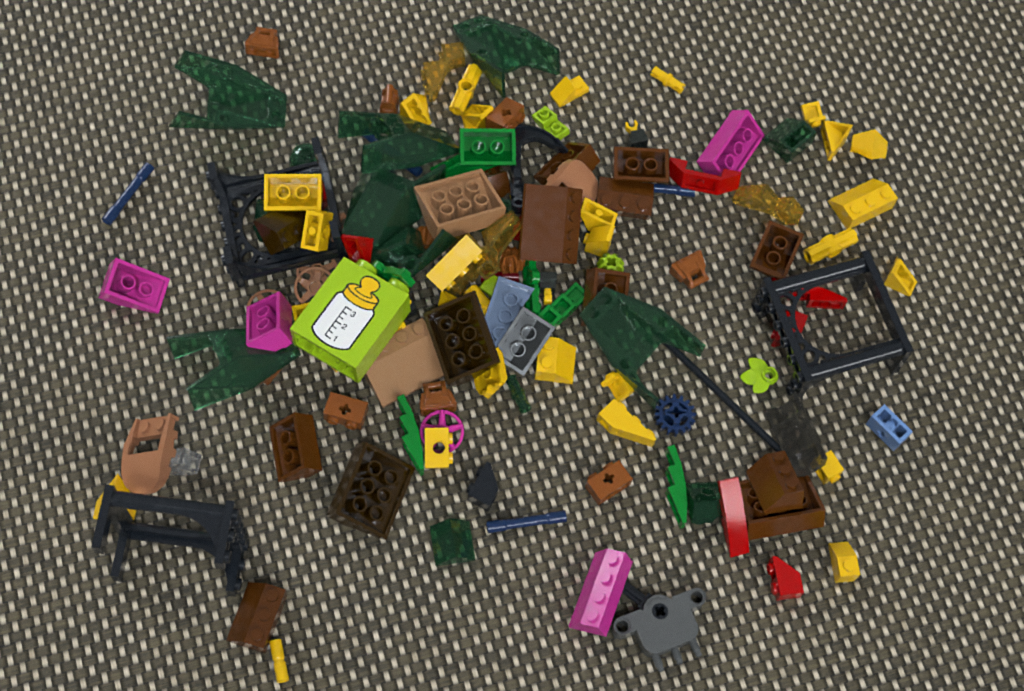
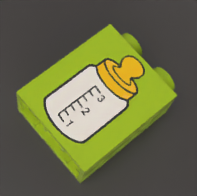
M343 257L291 326L290 332L295 346L359 383L411 312L409 288L396 278H390L387 282L376 275L377 270L363 259H358L354 263Z

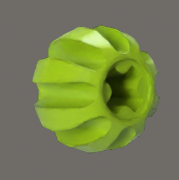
M608 252L598 259L597 268L619 272L624 271V261L622 258H618L616 253L611 255Z

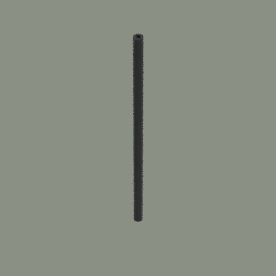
M661 331L656 333L655 337L775 452L785 451ZM785 451L794 469L799 463Z

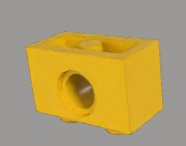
M318 209L306 210L300 248L317 252L328 250L331 231L329 221H332L333 213Z
M425 428V469H449V464H453V452H449V444H453V432H449V428ZM437 443H441L445 447V450L440 454L435 453L433 450L434 445Z

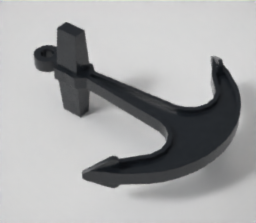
M519 124L515 128L516 166H510L512 182L510 183L511 208L515 214H522L525 184L522 182L521 150L523 146L530 142H539L554 149L557 153H568V149L551 133L526 124Z

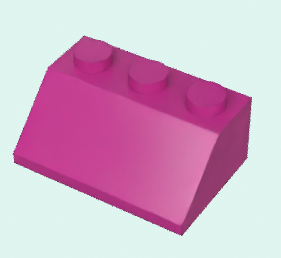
M280 291L246 307V345L248 347L276 352L292 344L290 332L292 308Z

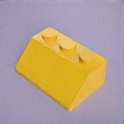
M264 174V211L322 210V174Z
M873 178L829 199L828 203L845 228L848 229L892 209L898 197L888 183Z
M468 233L426 276L441 291L445 288L449 291L456 284L454 279L458 275L463 277L470 270L467 266L472 261L476 264L483 257L481 254L483 249Z

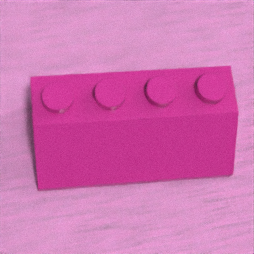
M732 110L697 160L704 173L721 176L723 169L741 172L765 136L749 110Z
M608 548L595 552L569 623V628L607 637L633 563L625 552Z

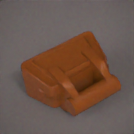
M256 27L255 32L251 33L245 41L246 54L278 59V30Z
M388 84L382 90L379 122L395 124L398 113L399 94L393 85Z
M701 250L678 260L669 269V273L679 282H684L690 290L709 280L705 272L706 265ZM698 276V278L692 280V277Z
M445 380L422 384L425 393L421 394L419 401L420 416H427L437 410H447L450 412L457 410V402L451 390L446 389Z

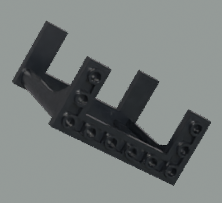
M319 137L311 138L317 161L264 174H322L329 211L333 213V219L329 221L334 242L328 244V250L317 252L302 249L286 254L270 255L255 249L244 236L243 218L252 201L264 193V174L235 176L220 171L215 162L207 163L208 171H205L206 178L210 182L212 191H215L216 198L220 201V204L217 205L218 212L223 217V221H220L222 231L226 232V237L223 238L225 247H223L224 254L221 255L223 266H226L227 273L230 274L232 282L235 281L238 287L246 286V280L337 258L342 260L343 257L349 259L341 239L343 229L329 165ZM250 194V197L247 198V199L243 196V195L247 196V195ZM239 199L243 201V206L236 208L232 205V201ZM233 212H238L239 216L237 218H234L236 216ZM244 244L245 249L241 251L242 247L240 245ZM248 252H253L252 259L248 262H243V256ZM258 257L263 258V260H258L257 262Z
M869 250L862 251L858 258L772 281L771 277L764 278L751 304L752 310L757 314L758 319L766 317L767 313L772 316L773 327L780 336V344L787 352V361L794 369V373L786 385V393L788 397H791L793 403L801 401L807 389L813 385L846 371L885 361L890 374L898 373L914 351ZM849 278L854 292L861 291L867 282L892 340L848 353L832 354L818 350L803 338L796 324L795 310L799 299L807 291L821 285ZM797 292V296L794 297L792 293ZM786 297L790 299L792 305H783L780 298ZM785 311H789L790 316H786L787 313ZM799 344H802L804 346V349L802 351L800 349L801 347ZM809 351L814 354V360L810 363L804 359V354ZM822 356L825 360H821V363H818L819 357Z
M105 484L91 547L95 553L104 554L112 523L119 535L110 576L113 581L122 582L131 540L204 550L215 557L214 564L216 569L225 570L227 576V595L236 597L237 591H240L242 586L240 573L245 570L246 559L243 557L244 552L249 549L250 540L247 539L248 534L245 533L246 528L243 527L244 522L241 521L242 516L239 515V509H237L235 501L226 500L225 505L122 492L117 491L114 485ZM127 509L184 516L199 523L206 531L136 523Z

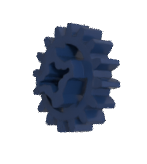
M673 394L671 399L665 396L664 401L660 399L658 402L659 406L656 405L654 409L656 413H654L653 418L658 419L655 425H661L660 431L667 430L666 435L673 432L674 437H676L678 432H680L683 436L685 430L689 432L692 428L691 425L695 423L693 418L696 417V413L692 412L695 407L688 405L689 399L684 402L682 395L679 399L676 398L675 394ZM670 405L669 409H665V411H663V409L666 406ZM687 420L685 424L680 426V422Z

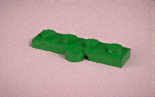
M378 260L370 263L377 270L376 275L387 282L390 278H396L409 288H412L415 284L411 273L405 268L385 266Z
M526 260L522 270L523 284L535 289L526 302L525 308L538 315L541 312V303H539L540 287L538 285L540 272L536 268V261Z

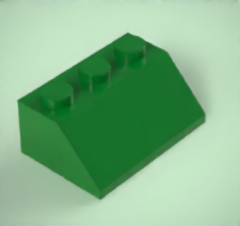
M460 128L458 133L460 166H516L515 129Z

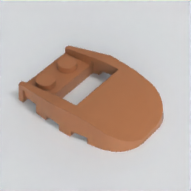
M568 159L558 167V170L554 174H550L546 179L548 181L546 185L559 186L562 183L565 187L583 189L582 203L585 197L594 202L597 198V179L592 171L580 160Z
M168 413L167 416L144 420L135 419L123 446L121 463L123 483L132 493L152 494L159 491L167 482L172 469L169 467L171 458L176 456L174 440L178 438V432L174 430L175 422L179 421V417L172 413ZM160 438L158 450L133 454L135 446H138L140 441Z

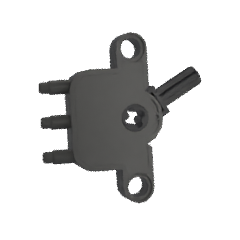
M626 581L622 593L636 603L638 607L636 611L623 615L614 621L611 632L616 639L621 640L634 635L641 652L645 656L652 658L658 672L665 670L660 656L668 652L672 653L678 665L682 664L683 660L679 648L690 644L697 658L702 656L701 649L695 638L699 628L692 613L699 610L706 601V593L702 589L693 588L670 599L664 595L652 596L650 593L645 596ZM691 596L699 597L700 603H694L691 600ZM661 611L662 614L659 617L655 615L656 612ZM623 624L626 627V632L618 631L616 625Z

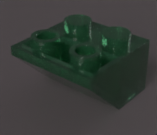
M787 118L765 135L762 140L786 163H789L813 143L817 132L804 120Z

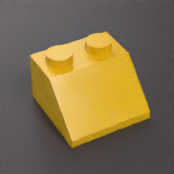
M549 337L537 355L534 380L573 384L576 347L560 338Z

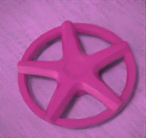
M434 411L427 415L421 423L420 437L424 445L423 430L425 428H449V432H455L460 429V438L456 445L454 442L449 444V452L458 448L463 440V424L459 417L450 411ZM439 414L437 426L426 424L432 416ZM445 414L456 419L458 424L447 426ZM433 447V450H434L435 453L440 454V453H442V452L444 451V450H442V451H441V450H436V449H434V447Z

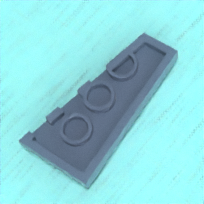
M501 276L498 277L485 315L495 347L498 346L535 288Z

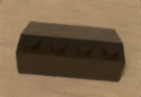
M476 291L467 293L423 313L448 385L458 387L472 381L500 363Z
M366 441L356 444L326 516L345 526L387 540L415 468Z

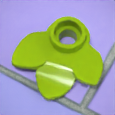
M749 358L750 369L740 376V379L745 384L753 385V393L758 394L766 392L769 385L775 384L779 377L775 368L768 367L766 362L759 358ZM765 375H770L771 379L766 378Z

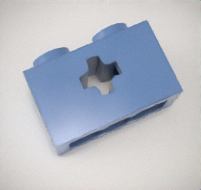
M885 404L866 423L893 452L913 432Z

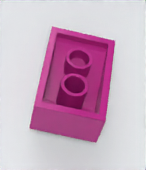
M115 258L109 264L98 298L116 305L158 314L170 279Z

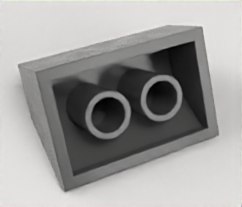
M523 306L497 346L503 353L505 365L524 376L556 327Z

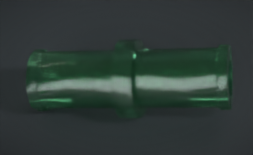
M516 375L508 376L505 383L511 392V398L515 400L521 414L529 412L532 407L525 396V389L521 388Z

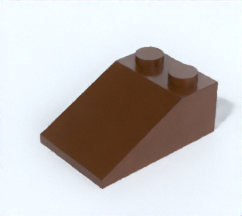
M769 220L749 268L775 279L785 278L804 234Z

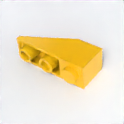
M613 399L598 413L596 421L610 434L650 447L654 446L656 441L655 434L650 429H646L637 416H632L622 402Z

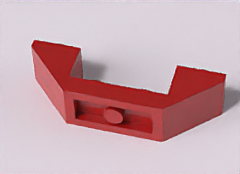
M672 157L669 159V176L681 188L713 195H720L739 188L742 172L723 169L722 175L718 176L687 169L688 161Z

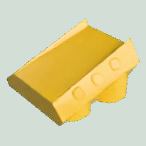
M498 347L496 350L500 363L474 379L476 390L487 399L503 386L507 380L503 353Z

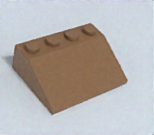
M482 169L414 187L427 229L435 242L504 223L506 207Z
M423 318L395 332L364 375L382 408L396 402L398 396L402 394L407 396L423 388L422 384L434 382L444 377L427 324Z

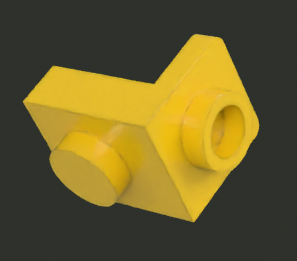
M819 101L800 106L806 127H819L826 120L825 115H822Z
M610 372L605 376V380L600 383L602 387L608 386L618 402H622L635 391L624 372Z

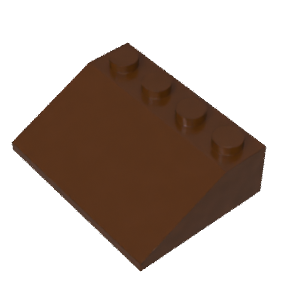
M524 184L518 260L577 264L583 189Z
M806 470L795 471L804 489L803 508L765 515L749 480L739 481L746 516L748 541L824 527L826 509Z

